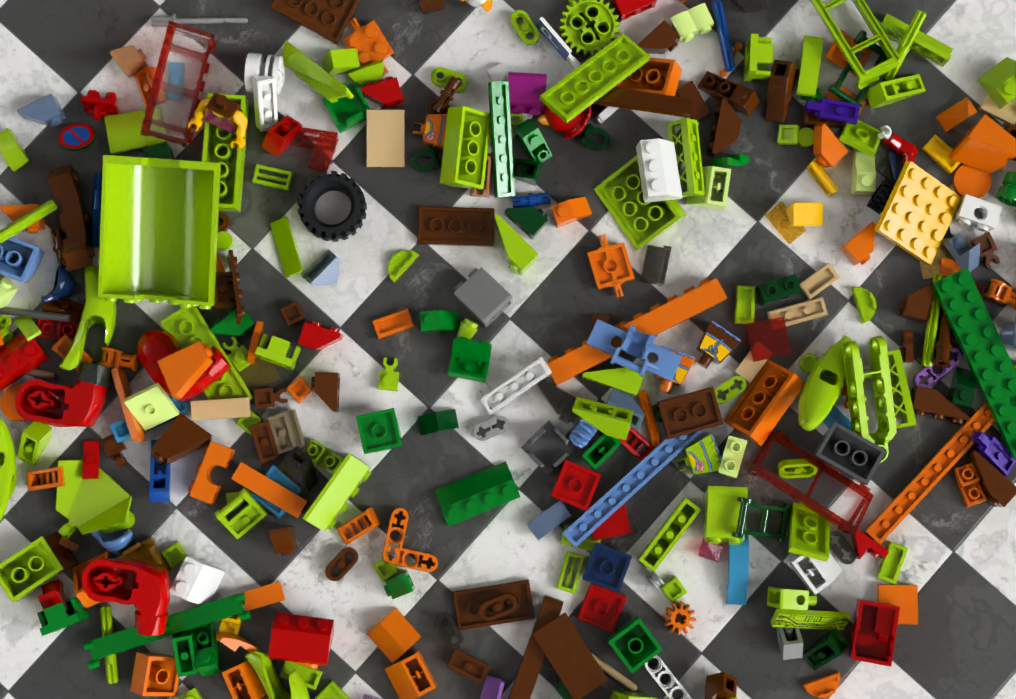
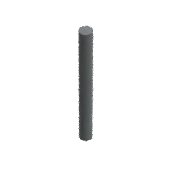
M10 307L0 308V314L63 322H71L72 319L70 314Z

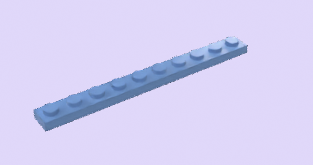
M704 430L665 439L562 534L576 548Z

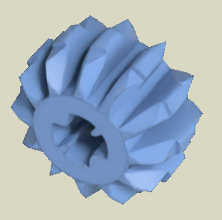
M581 419L569 435V441L580 449L585 448L598 429L584 419Z

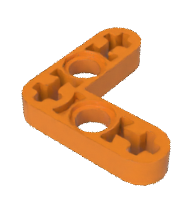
M403 508L395 509L390 516L383 547L382 558L384 562L422 572L434 571L438 566V560L435 556L402 548L409 515ZM399 512H402V516L405 517L399 524V526H403V530L399 527H392V524L396 525L397 518L394 515H397ZM392 531L400 533L401 538L399 541L394 542L391 540L390 533ZM388 543L399 545V548H394L393 554L396 555V558H392L391 561L386 556V553L391 551V546H387ZM407 554L415 556L414 564L408 565L405 562ZM419 556H422V561H427L430 558L434 566L427 569V565L421 563L420 567H417Z

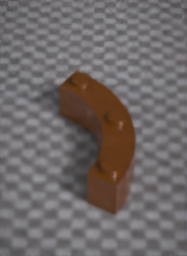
M72 165L49 170L48 181L55 200L60 201L62 210L59 211L61 228L67 237L63 239L62 255L70 271L92 265V258L95 257L89 226L92 221L89 212H86L79 187V174L77 171H74Z

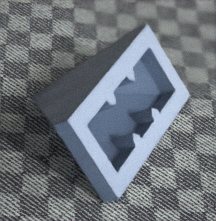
M328 250L302 277L312 286L337 284L339 258Z

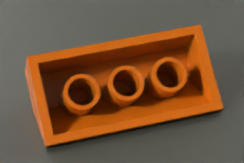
M767 360L724 422L747 439L762 446L805 383L794 372Z

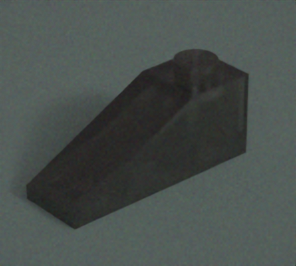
M544 379L536 384L554 412L559 415L558 419L566 424H569V422L574 423L578 416L572 412L576 397Z

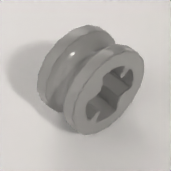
M653 571L651 576L646 577L657 590L660 589V585L665 584Z

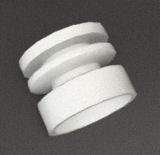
M248 53L244 73L245 90L247 93H253L252 76L257 75L275 77L276 95L279 96L281 94L285 79L282 55H276L274 59L273 55L269 54L266 63H264L262 54Z

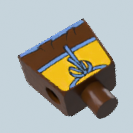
M711 320L707 324L696 348L697 351L702 353L697 363L705 369L708 368L712 361L720 364L742 340Z

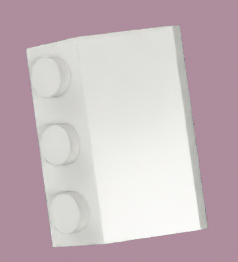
M660 138L640 140L636 146L644 203L682 199L674 142Z

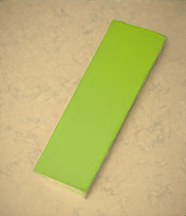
M286 216L270 223L286 278L304 273L288 217Z

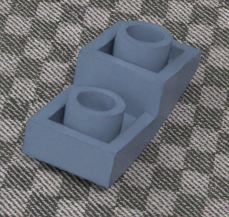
M558 501L528 523L527 526L539 541L568 520L571 514L562 502Z

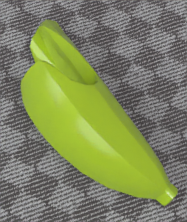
M93 260L92 265L85 267L86 303L73 343L59 366L64 370H72L81 365L87 333L92 325L101 324L106 327V347L109 346L113 337L116 324V302L105 301L104 297H98L99 268L93 265Z
M843 335L840 341L833 344L822 355L805 381L799 399L798 422L806 431H812L819 426L839 398L846 379L842 347L844 342L852 340L848 336Z
M0 417L1 521L6 511L8 500L12 497L15 490L17 472L12 438L5 422Z
M258 651L246 654L245 658L257 673L269 699H310L304 679L296 669L289 675L291 692H288L283 688L267 654Z

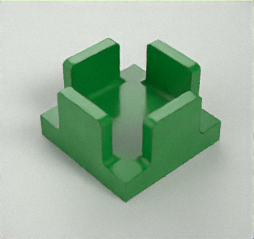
M356 82L348 86L346 83H343L354 95L352 99L348 97L338 98V102L334 103L329 102L325 98L322 99L340 133L367 120V110H371Z
M395 408L356 416L364 454L377 453L403 446Z
M74 597L67 601L69 615L62 602L38 612L37 615L42 625V628H39L42 636L90 618L88 610L85 611L81 601Z

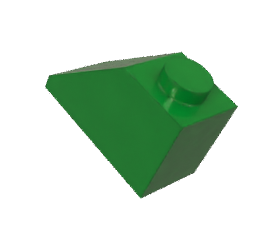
M421 311V332L458 331L460 327L459 311Z
M408 571L385 581V592L392 599L415 590Z
M193 630L173 635L171 639L177 676L198 674L195 661Z

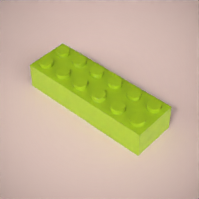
M207 93V97L212 98L213 94ZM219 94L237 102L248 120L249 100L245 95ZM205 121L202 161L221 163L219 211L241 212L246 144L239 151L238 145L232 149L230 143L237 138V135ZM246 128L245 136L243 137V139L245 140V143H246V138H247V128Z

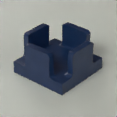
M595 542L584 568L585 571L582 579L619 593L632 555Z

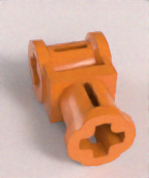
M991 279L990 287L983 297L1000 305H1011L1016 310V293L1012 292L1013 288L1000 280Z
M101 348L103 353L101 362L98 365L107 368L117 367L122 369V367L130 368L132 371L137 370L139 365L137 354L128 355L118 349Z

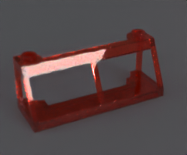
M781 431L777 433L771 432L747 471L769 482L831 522L832 525L838 526L837 529L844 534L854 535L874 496L869 492L871 489L861 483L860 485L854 483L787 440L788 436ZM774 441L818 468L806 494L761 466ZM822 472H825L863 497L848 522L810 498ZM861 511L855 525H852L854 520L858 516L859 512Z

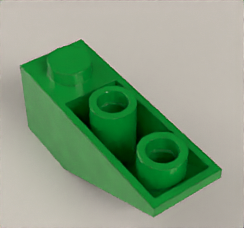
M214 623L193 629L196 669L202 677L222 673Z

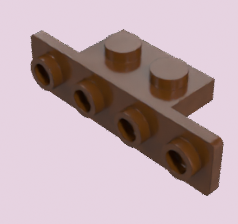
M229 250L227 258L229 272H216L215 310L234 309L236 325L241 324V318L245 317L244 306H240L242 290L238 289L237 285L240 284V275L235 270L238 267L237 256H233V250Z

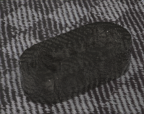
M831 531L830 541H832V535L839 536L837 541L840 546L838 547L836 543L831 544L830 542V550L841 563L852 564L856 559L854 549L843 534L838 531ZM842 548L845 552L851 553L849 560L842 558L844 556V553L841 551Z

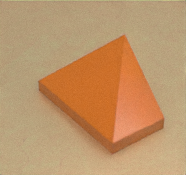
M966 97L935 118L943 130L948 132L978 111L969 98Z

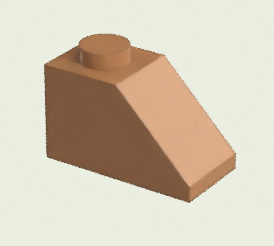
M133 45L109 52L129 78L148 66L145 62L147 57L141 49L137 50Z

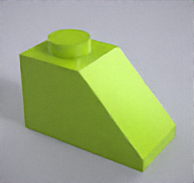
M32 422L22 432L17 457L35 466L50 441L52 427L44 423Z

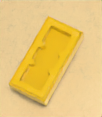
M936 134L922 148L948 174H951L961 163L948 157L953 149Z

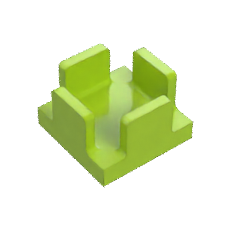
M751 33L745 44L743 81L751 82L752 79L768 80L771 71H767V64L773 62L774 45L771 44L772 38L759 37V34Z
M264 333L255 351L256 357L294 371L301 347L296 346L294 354L290 359L288 358L292 350L290 342L272 336L268 348L264 349L268 340V335Z

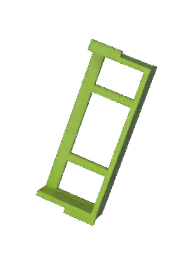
M810 0L858 77L855 85L859 90L879 81L880 78L878 76L898 67L901 58L865 0H852L874 36L851 48L828 12L829 9L847 0H832L825 5L821 0ZM878 42L888 60L865 71L854 53Z

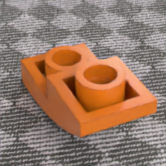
M973 462L954 469L966 507L985 502L987 499L979 484L980 478Z

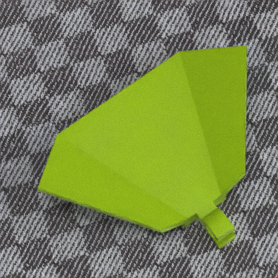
M83 460L58 461V467L63 466L65 486L57 487L56 510L70 520L58 530L62 536L70 537L76 528L79 529L82 535L127 522L132 497L109 474L99 467V479H82Z

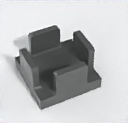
M549 421L521 447L547 475L575 449L569 440Z

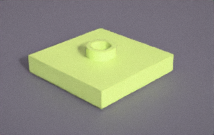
M159 383L124 399L125 405L145 431L179 415V410Z

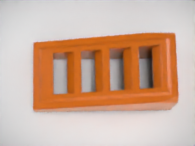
M63 466L26 472L28 491L65 486ZM56 471H57V474H58V482H57V483H56V474H55ZM50 473L52 474V483H50ZM38 475H40V484H41V485H39Z
M370 507L336 529L347 545L381 524V521L373 508ZM361 518V520L363 521L364 525L366 526L365 529L363 528L362 524L360 523V521H359L358 519ZM353 522L359 530V533H357L355 528L353 527ZM345 527H348V529H349L350 532L352 533L353 537H350V536H349V534H348V532L346 531Z

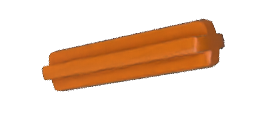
M643 390L637 394L640 408L645 413L644 421L651 445L658 446L662 443L648 393L646 390Z

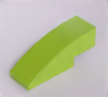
M804 35L798 63L796 95L815 97L823 38Z

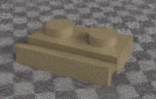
M295 409L268 417L278 454L306 446Z

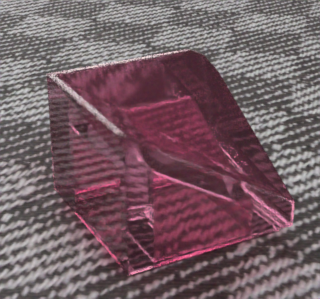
M703 537L697 555L718 562L723 544H709V541H704Z

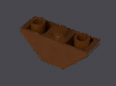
M722 98L720 104L717 103L714 115H717L716 122L713 121L711 133H714L713 140H709L707 151H711V158L734 145L739 136L741 119L725 98Z

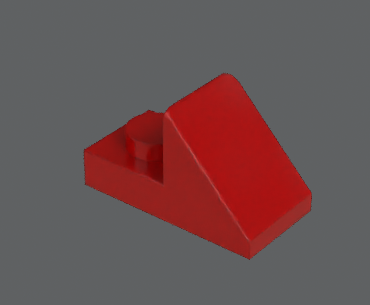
M854 528L851 530L856 559H861L867 549H869L868 553L877 559L878 557L886 558L889 553L888 550L860 530Z
M57 579L42 585V595L38 596L43 610L62 602L69 615L63 582Z

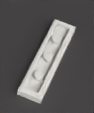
M540 357L480 398V401L489 415H491L549 376L552 371L543 357Z

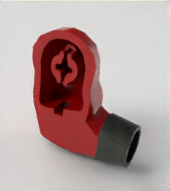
M83 361L76 377L78 381L73 386L51 384L38 378L29 379L20 386L16 393L15 406L17 413L25 420L55 427H91L99 418L104 406L111 369Z

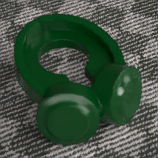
M591 123L584 126L585 128L580 137L583 147H588L595 151H601L608 147L610 136L604 129L593 127ZM600 134L604 137V142L598 145L594 140L589 139L588 136Z
M429 146L428 149L416 151L410 159L412 168L417 172L437 170L440 165L438 150L433 146ZM419 156L433 158L432 161L427 162L424 166H418L416 163V159Z

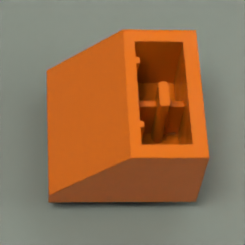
M419 650L385 668L400 699H416L437 687V683Z
M248 660L222 672L233 699H260L267 695L257 673Z

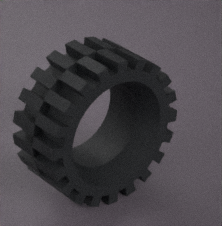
M324 171L321 172L322 176L317 177V175L312 176L313 181L310 183L308 181L305 182L306 188L300 190L301 198L297 199L299 206L298 214L301 217V221L317 238L321 237L324 241L331 239L333 242H339L338 239L343 238V240L349 239L348 235H355L358 227L361 229L363 225L362 220L366 219L367 215L365 212L367 204L361 188L354 179L348 178L344 173L339 175L337 171H331V174H327ZM340 191L350 198L351 209L349 215L338 224L331 225L321 222L315 213L318 199L326 192Z

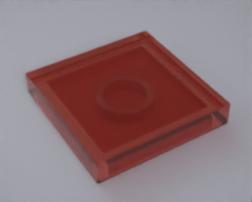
M784 317L745 325L753 362L792 354Z

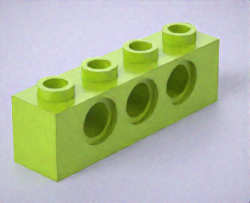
M683 498L638 556L637 560L655 572L701 509L687 498Z

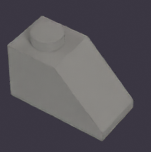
M776 627L782 659L802 658L803 640L799 628Z

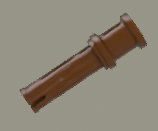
M942 309L940 311L938 342H936L934 347L936 353L932 363L938 367H948L951 363L949 354L952 350V345L950 344L951 326Z

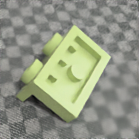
M728 436L718 473L730 478H737L747 440Z

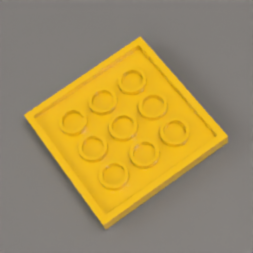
M906 161L874 230L924 264L931 265L962 197L913 162Z

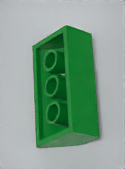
M506 461L435 490L448 527L520 497Z

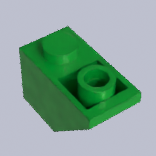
M527 119L513 129L533 161L543 163L553 156L539 128L530 119Z
M231 309L228 311L227 317L223 320H217L212 325L213 328L210 331L215 335L243 338L254 329L255 322L245 311V317L241 318V324L236 325L235 311Z

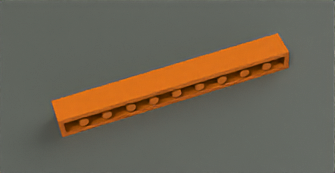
M707 278L700 282L701 286L697 288L692 286L684 290V295L680 297L674 295L666 299L668 303L662 306L658 303L649 308L650 312L646 314L640 312L633 316L634 320L628 323L625 320L615 326L628 332L629 327L633 325L641 333L658 335L725 301L727 296L717 278L713 280ZM614 337L611 340V345L614 348L621 347L622 340L619 337ZM587 339L582 342L583 346L577 349L573 346L564 351L565 355L551 357L547 360V365L552 371L550 376L555 386L611 359L613 356L587 345Z

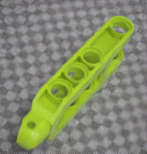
M882 336L871 337L868 342L871 365L869 370L863 371L862 358H860L857 341L844 342L842 352L852 431L885 449L886 453L881 460L883 462L889 454L888 442L893 439L897 430L887 344ZM872 377L878 426L874 433L868 432L867 420H869V416L866 414L865 401L867 399L864 397L863 389L864 378Z

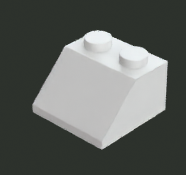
M192 555L186 556L173 582L170 593L199 605L210 603L226 571Z

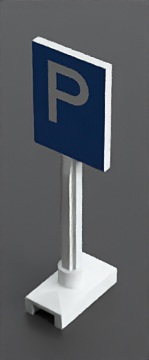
M543 17L539 18L536 27L565 61L568 59L574 69L582 65L571 55L572 50ZM605 106L596 117V120L600 124L603 123L619 108Z

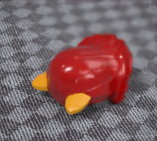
M545 105V114L538 117L537 121L542 125H550L554 130L564 133L563 139L567 140L583 131L591 116V105L568 123H565Z

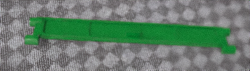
M244 592L169 615L165 632L162 635H140L135 632L134 626L90 640L83 644L85 651L90 650L92 661L87 662L88 668L90 670L99 667L98 659L232 616L239 615L241 621L250 619V612H244L242 601L246 600V595Z

